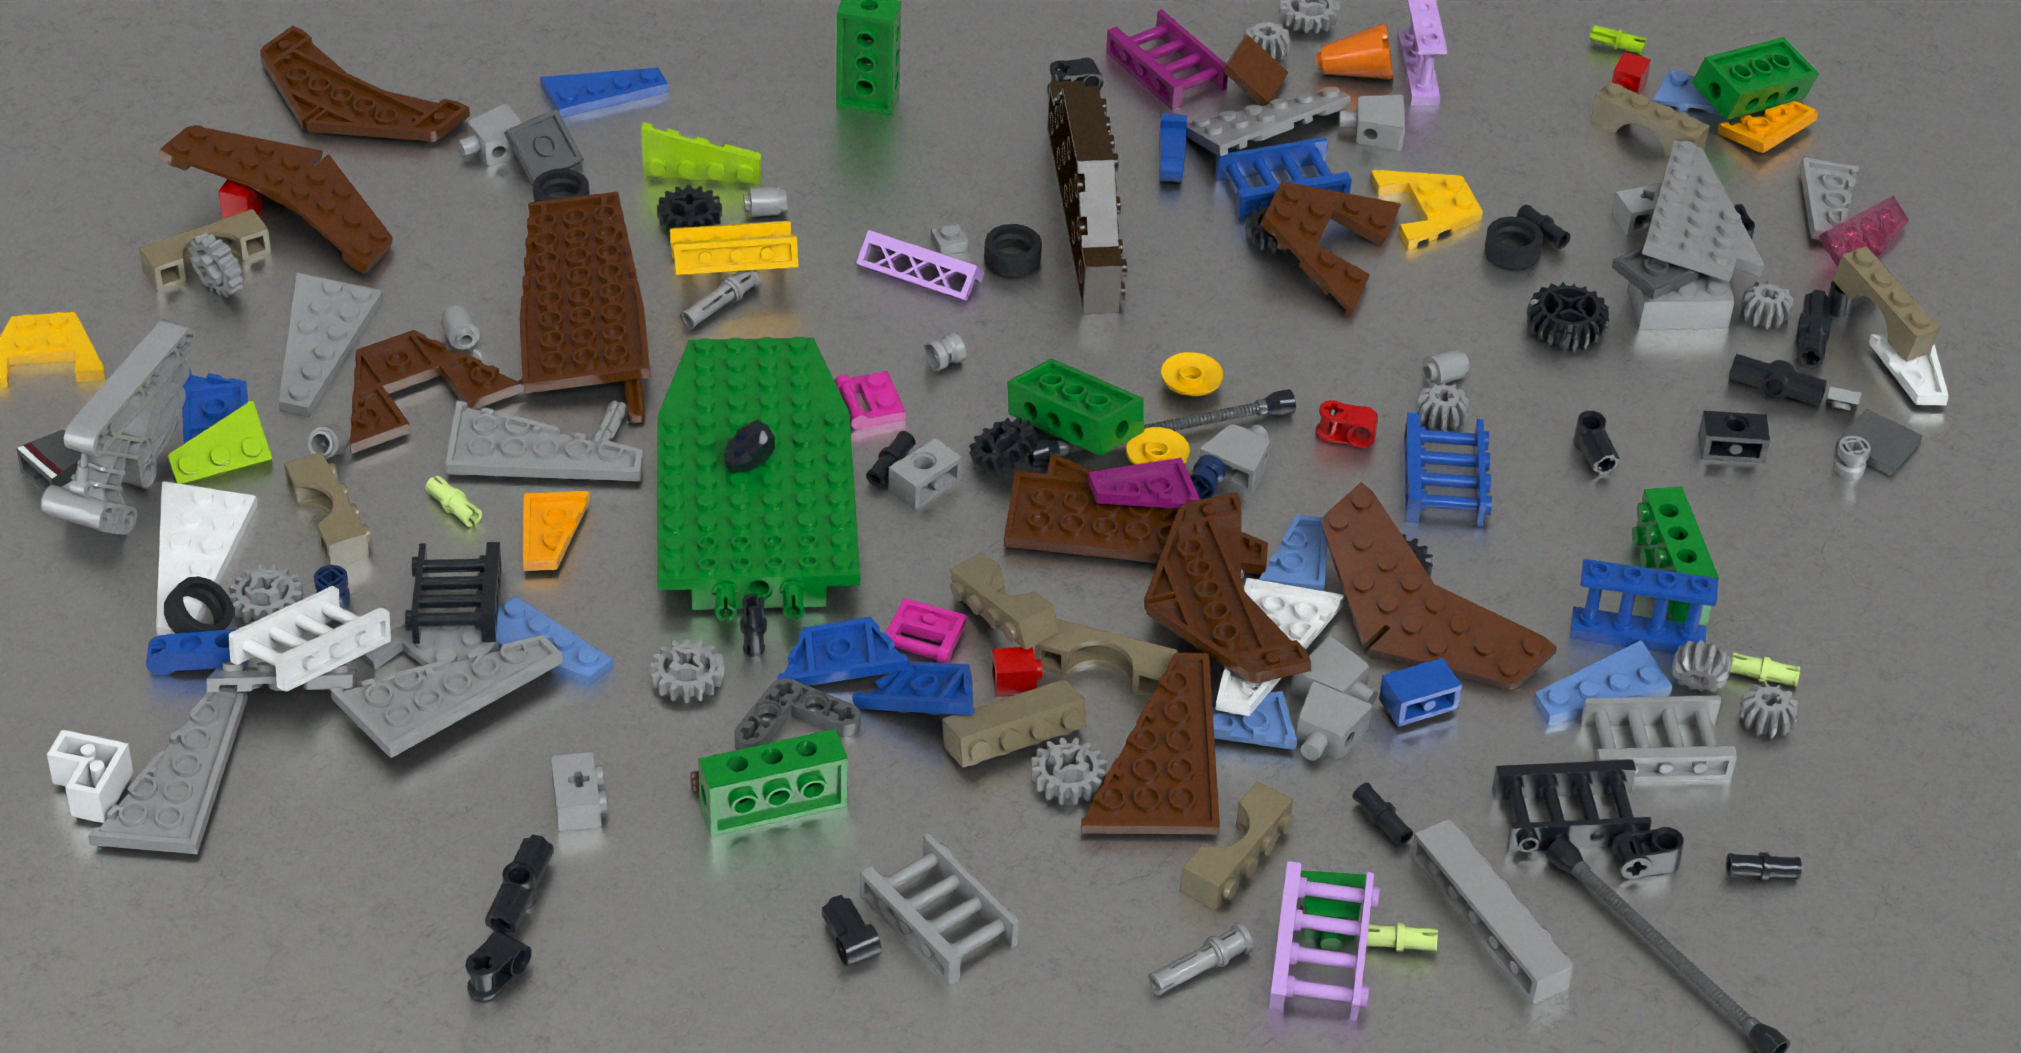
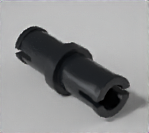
M1527 204L1518 210L1517 217H1522L1535 223L1542 231L1543 238L1552 243L1556 248L1562 249L1569 243L1570 233L1554 224V220L1550 216L1540 214Z
M900 431L894 441L880 451L879 459L866 473V478L870 484L882 487L889 477V467L896 461L903 459L909 450L913 448L916 441L909 432Z
M756 593L748 594L742 599L743 617L740 621V630L744 634L743 651L747 655L750 646L749 656L757 657L764 653V633L767 630V620L763 615L764 598L760 596L757 604L758 594Z
M1363 783L1354 791L1352 798L1368 813L1370 822L1375 827H1380L1397 847L1403 846L1412 838L1413 830L1395 813L1396 808L1390 802H1385L1372 788L1370 783Z
M1760 852L1758 855L1729 853L1726 858V873L1728 876H1756L1758 880L1768 881L1769 877L1798 880L1802 872L1800 857L1770 856L1768 852Z

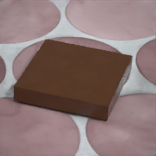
M1248 34L1240 41L1222 69L1229 78L1261 106L1270 103L1288 74V71Z

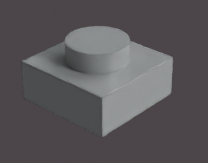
M959 223L931 229V240L938 253L950 255L969 251V240Z
M1830 386L1826 401L1832 402V408L1850 411L1851 406L1858 407L1861 393Z

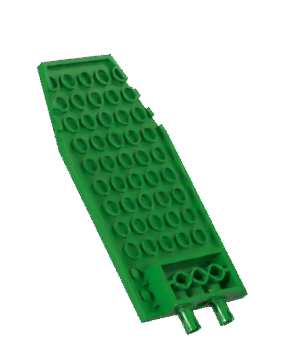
M702 338L699 340H689L657 416L658 590L692 589V610L715 609V616L721 621H724V612L727 611L728 621H731L736 617L737 609H743L742 599L744 596L756 593L758 594L757 604L760 596L764 598L763 608H783V614L788 619H792V610H795V618L799 619L804 615V607H826V586L860 585L850 414L814 338ZM756 420L768 425L775 436V450L768 460L755 469L745 472L734 473L727 469L724 451L728 441L735 437L737 430ZM743 450L742 452H740L739 454H737L736 456H740L741 454H743V453H744V450Z

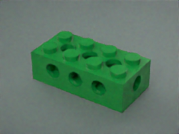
M841 0L837 11L836 107L893 115L900 87L901 1Z
M1784 37L1705 57L1691 83L1717 109L1721 116L1729 120L1792 101L1805 99L1819 73Z
M1052 358L1007 381L1009 415L1015 418L1020 417L1022 421L1029 420L1031 425L1044 430L1046 433L1062 438L1070 444L1082 447L1095 455L1101 456L1115 447L1130 441L1144 432V399Z
M1683 487L1644 489L1642 502L1637 505V525L1632 528V541L1634 546L1639 548L1642 567L1719 579ZM1670 600L1666 620L1685 623L1690 603ZM1703 605L1699 625H1708L1712 606Z
M836 729L815 732L809 735L783 739L777 742L698 759L700 809L711 837L848 807V757Z

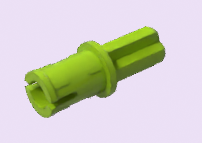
M1597 25L1592 27L1590 33L1591 41L1613 46L1616 51L1617 49H1622L1642 55L1647 40L1645 37L1625 33L1623 29L1616 31Z

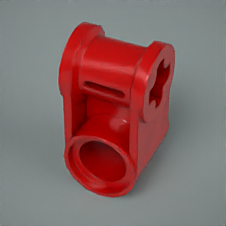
M1335 400L1325 401L1320 405L1319 414L1321 419L1315 428V435L1320 440L1352 445L1358 448H1366L1374 443L1378 424V415L1375 410L1367 406L1350 405ZM1329 427L1332 428L1331 433H1328Z

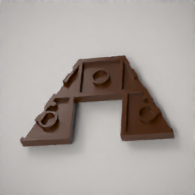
M1281 181L1260 224L1269 234L1276 238L1277 243L1285 251L1289 248L1301 261L1299 264L1301 269L1321 286V290L1326 295L1332 294L1346 309L1344 315L1349 318L1357 305L1370 274L1336 256L1331 251L1318 246L1329 219H1332L1381 247L1401 204Z
M415 330L357 349L355 356L356 367L354 370L355 382L352 396L351 435L349 440L350 453L353 454L411 433L410 423L389 396L392 392L442 375L460 401L466 402L468 408L478 409L524 392L523 379L521 378L519 381L500 374L499 368L493 365H485L481 360L464 352L458 355L446 349V344L428 339L424 334Z

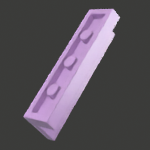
M870 230L867 231L856 261L858 266L966 302L974 281L981 283L985 273L977 265ZM871 247L882 250L886 257L875 264L866 261ZM903 257L909 259L913 267L904 272H898L893 261ZM886 264H889V266H890L891 269L886 268V267H883V266L886 265ZM930 266L936 268L940 276L931 281H926L923 279L920 270ZM916 272L917 277L911 276V274ZM954 275L966 278L962 291L959 292L951 289L947 279ZM943 281L945 287L938 285V283Z

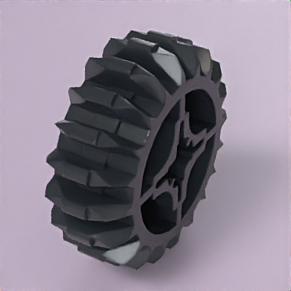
M1564 282L1560 286L1550 283L1548 288L1541 287L1539 292L1533 294L1526 312L1527 327L1531 329V335L1538 336L1539 342L1547 341L1549 347L1555 345L1559 346L1561 350L1563 348H1570L1573 352L1577 347L1586 350L1588 345L1596 346L1597 341L1603 339L1610 321L1608 319L1609 306L1604 304V298L1597 297L1596 291H1587L1586 286L1579 288L1575 286V283L1572 286H1568Z

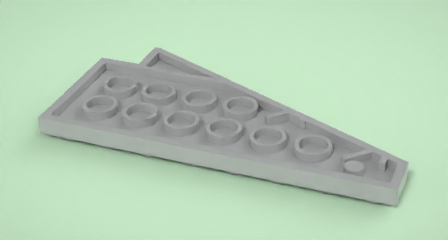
M1674 140L1642 254L1729 282L1734 268L1761 277L1765 266L1740 219L1741 215L1736 212L1703 148H1699L1689 141L1680 142Z

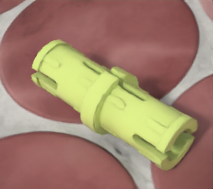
M436 475L435 479L433 477L429 479L425 487L426 492L436 498L447 513L456 515L467 527H472L471 522L476 525L480 521L482 511L465 498L464 492L458 488L454 489L439 475Z
M1733 652L1730 674L1759 679L1760 683L1769 681L1796 688L1801 666L1771 661V657L1764 656L1762 659Z
M1398 923V926L1369 924L1366 947L1396 948V952H1403L1404 949L1437 952L1438 928L1405 927V923Z

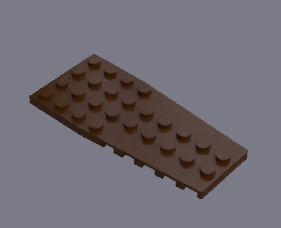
M610 192L530 202L528 204L529 218H527L528 236L525 241V276H523L522 282L523 296H521L520 341L524 393L650 378L644 305L619 193Z

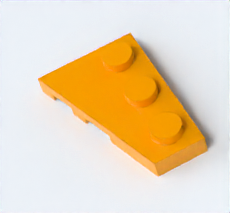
M1792 101L1766 109L1765 115L1759 117H1752L1751 115L1740 117V122L1730 125L1728 122L1718 124L1717 134L1747 146L1753 151L1765 153L1815 122L1818 110L1797 101Z
M590 491L524 493V571L558 569L590 502Z

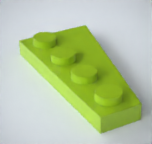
M642 123L643 176L761 183V153L725 143L722 146L714 145L708 142L706 138L697 136L696 139L679 135L680 131L667 128L666 132L654 129L653 124Z

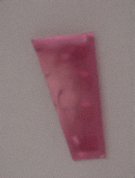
M1893 195L1829 229L1818 237L1838 268L1843 254L1866 246L1876 257L1882 254L1887 248L1886 245L1897 236L1909 219Z

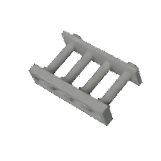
M1720 695L1585 698L1580 720L1581 727H1597L1602 749H1597L1595 761L1633 759L1636 767L1634 782L1725 780L1732 778L1737 759L1735 746H1718L1712 725L1716 724L1721 704ZM1698 724L1704 746L1684 747L1679 725ZM1664 725L1670 747L1650 748L1645 726ZM1611 726H1630L1636 748H1616Z
M930 833L923 836V856L888 877L882 876L872 865L860 872V897L948 986L960 979L962 956L998 935L1011 948L1017 945L1019 921L1015 913L1010 909H1006L951 855L947 846L939 843ZM929 869H932L942 879V881L910 899L903 898L895 890ZM952 891L964 901L963 904L932 922L925 920L917 912ZM974 913H977L988 924L955 944L948 943L940 935V933Z

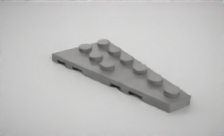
M1326 87L1320 93H1300L1296 95L1295 99H1275L1270 102L1271 104L1265 106L1249 105L1245 107V110L1239 112L1223 111L1219 113V116L1213 118L1197 117L1193 119L1192 123H1187L1186 137L1222 157L1228 154V148L1230 147L1242 149L1248 146V140L1263 141L1293 129L1294 122L1306 124L1313 121L1312 115L1327 116L1350 107V95L1342 92L1337 87Z
M296 273L278 400L280 411L310 417L383 302L382 290Z
M457 400L445 461L446 474L640 481L643 450L608 440L602 443L587 440V435L576 432L574 436L564 434L556 426L515 415L509 418L495 415L493 409L483 407L479 411L468 408L466 402Z
M538 635L503 644L499 651L482 655L480 651L467 654L468 659L451 663L450 659L399 671L396 672L395 678L375 682L374 678L361 681V687L345 691L343 686L330 689L331 699L392 758L562 664L563 655L543 635Z
M219 687V692H206L189 713L190 719L182 729H176L169 737L170 743L163 752L158 751L130 784L125 798L119 805L114 804L107 812V819L100 828L95 827L88 835L90 845L198 854L248 699L247 691L237 692V688Z

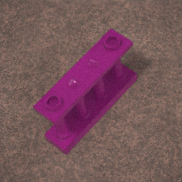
M1162 9L1157 11L1156 27L1131 37L1123 33L1117 26L1107 30L1106 53L1172 111L1181 108L1184 90L1207 81H1211L1222 91L1227 89L1228 76L1222 71L1226 63ZM1159 37L1166 42V44L1148 51L1143 50L1139 46ZM1174 52L1179 53L1183 57L1165 65H1161L1156 61V59ZM1192 66L1199 71V73L1181 80L1172 75Z

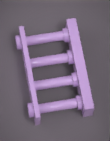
M1406 0L1410 15L1409 29H1398L1397 41L1411 105H1439L1440 92L1434 69L1435 54L1447 55V46L1436 0Z
M1287 861L1268 1009L1283 1011L1285 997L1293 998V995L1349 1002L1351 1003L1349 1020L1357 1021L1359 1008L1366 1009L1369 993V986H1362L1370 909H1377L1380 887L1373 886L1374 873L1367 872L1364 889L1307 881V877L1300 876L1302 863ZM1305 896L1362 903L1361 921L1303 914V910L1296 909L1297 898L1304 899ZM1301 928L1359 936L1357 955L1299 947V943L1292 942L1293 931L1300 932ZM1297 961L1355 969L1353 988L1295 980V976L1288 975L1289 964L1296 965Z

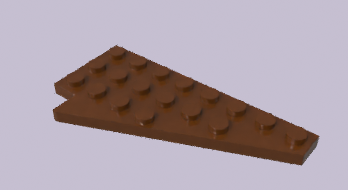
M1051 454L1048 474L1015 471L1004 534V547L1158 563L1178 509L1097 503L1088 483V472H1093L1094 470L1058 455ZM1242 532L1241 569L1244 573L1262 574L1266 571L1268 542Z

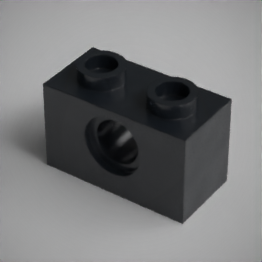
M1703 410L1698 432L1701 459L1765 463L1770 443L1766 414Z

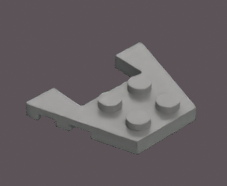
M446 608L435 613L460 611L456 608ZM405 625L391 630V642L359 658L371 668L377 670L401 651L407 653L419 664L426 665L450 659V662L453 663L468 659L467 654L480 651L484 655L498 651L499 647L497 640L496 642H482L481 629H475V625L422 627L420 644H413L412 630L406 631Z

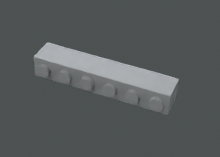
M1450 818L1415 832L1411 858L1531 1004H1536L1568 990L1574 967L1570 957L1559 949L1551 939L1547 929L1538 924L1530 914L1526 904L1517 899L1505 879L1497 875L1489 865L1487 858L1482 853H1479L1470 843L1467 834L1459 829Z

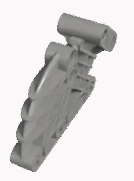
M160 320L73 418L66 428L64 445L69 449L81 452V459L77 462L79 465H77L75 475L72 474L71 476L72 481L64 486L50 485L45 490L41 499V510L44 514L106 533L127 535L132 531L137 520V510L134 506L125 504L121 495V491H123L121 483L124 482L148 489L156 478V457L172 438L178 424L177 415L186 400V393L182 386L189 378L190 365L185 358L191 353L195 345V329L168 320Z

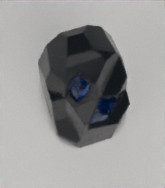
M756 420L738 429L735 437L728 441L724 451L726 468L734 473L745 472L755 469L767 461L775 450V436L769 426Z

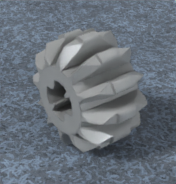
M1260 20L1259 24L1251 23L1250 27L1245 29L1243 38L1248 34L1277 62H1281L1283 57L1287 56L1290 48L1289 30L1283 29L1282 24L1275 25L1272 21L1265 23Z
M1769 281L1765 284L1755 282L1754 286L1747 287L1744 292L1740 308L1741 313L1745 315V321L1754 322V327L1763 326L1766 330L1769 327L1779 329L1781 325L1787 324L1790 319L1794 303L1793 297L1789 295V290L1781 289L1780 284L1771 285Z
M1442 381L1440 385L1430 383L1428 388L1421 389L1418 401H1416L1415 410L1416 413H1420V424L1429 425L1430 430L1437 428L1441 431L1449 429L1455 432L1457 426H1464L1470 404L1469 398L1465 396V390H1457L1456 384L1448 386Z
M1702 640L1699 643L1687 641L1686 645L1679 646L1675 653L1672 676L1678 679V684L1687 685L1689 690L1698 689L1701 693L1704 690L1716 692L1717 688L1725 687L1730 674L1731 657L1726 654V649L1716 648L1714 643L1707 644Z
M1767 682L1762 687L1753 684L1751 689L1745 691L1741 698L1739 720L1745 723V730H1755L1757 737L1761 734L1767 735L1771 740L1776 734L1785 737L1786 733L1792 730L1796 724L1798 701L1792 698V691H1782L1780 684L1776 687H1771Z

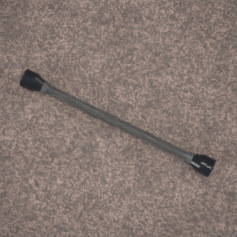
M1290 389L1273 392L1264 399L1256 400L1254 403L1148 425L1145 424L1144 429L1162 427L1178 431L1180 429L1183 430L1255 414L1258 416L1265 414L1283 416L1295 413L1296 402L1293 392ZM1039 439L1037 440L1038 446L1032 448L1034 451L1033 455H1027L1030 465L1034 467L1048 464L1051 454L1064 456L1069 452L1084 450V448L1070 444L1064 439L1058 441Z
M1560 837L1550 845L1546 852V858L1558 869L1570 873L1578 880L1586 883L1592 891L1611 906L1615 912L1621 915L1653 947H1656L1676 968H1679L1689 980H1692L1712 1001H1715L1725 1013L1742 1026V1031L1749 1036L1758 1053H1785L1787 1051L1790 1041L1776 1028L1761 1023L1756 1017H1751L1729 995L1723 992L1716 983H1713L1693 962H1690L1670 941L1664 938L1660 932L1632 909L1613 889L1591 871V867L1583 860L1579 849L1566 837Z

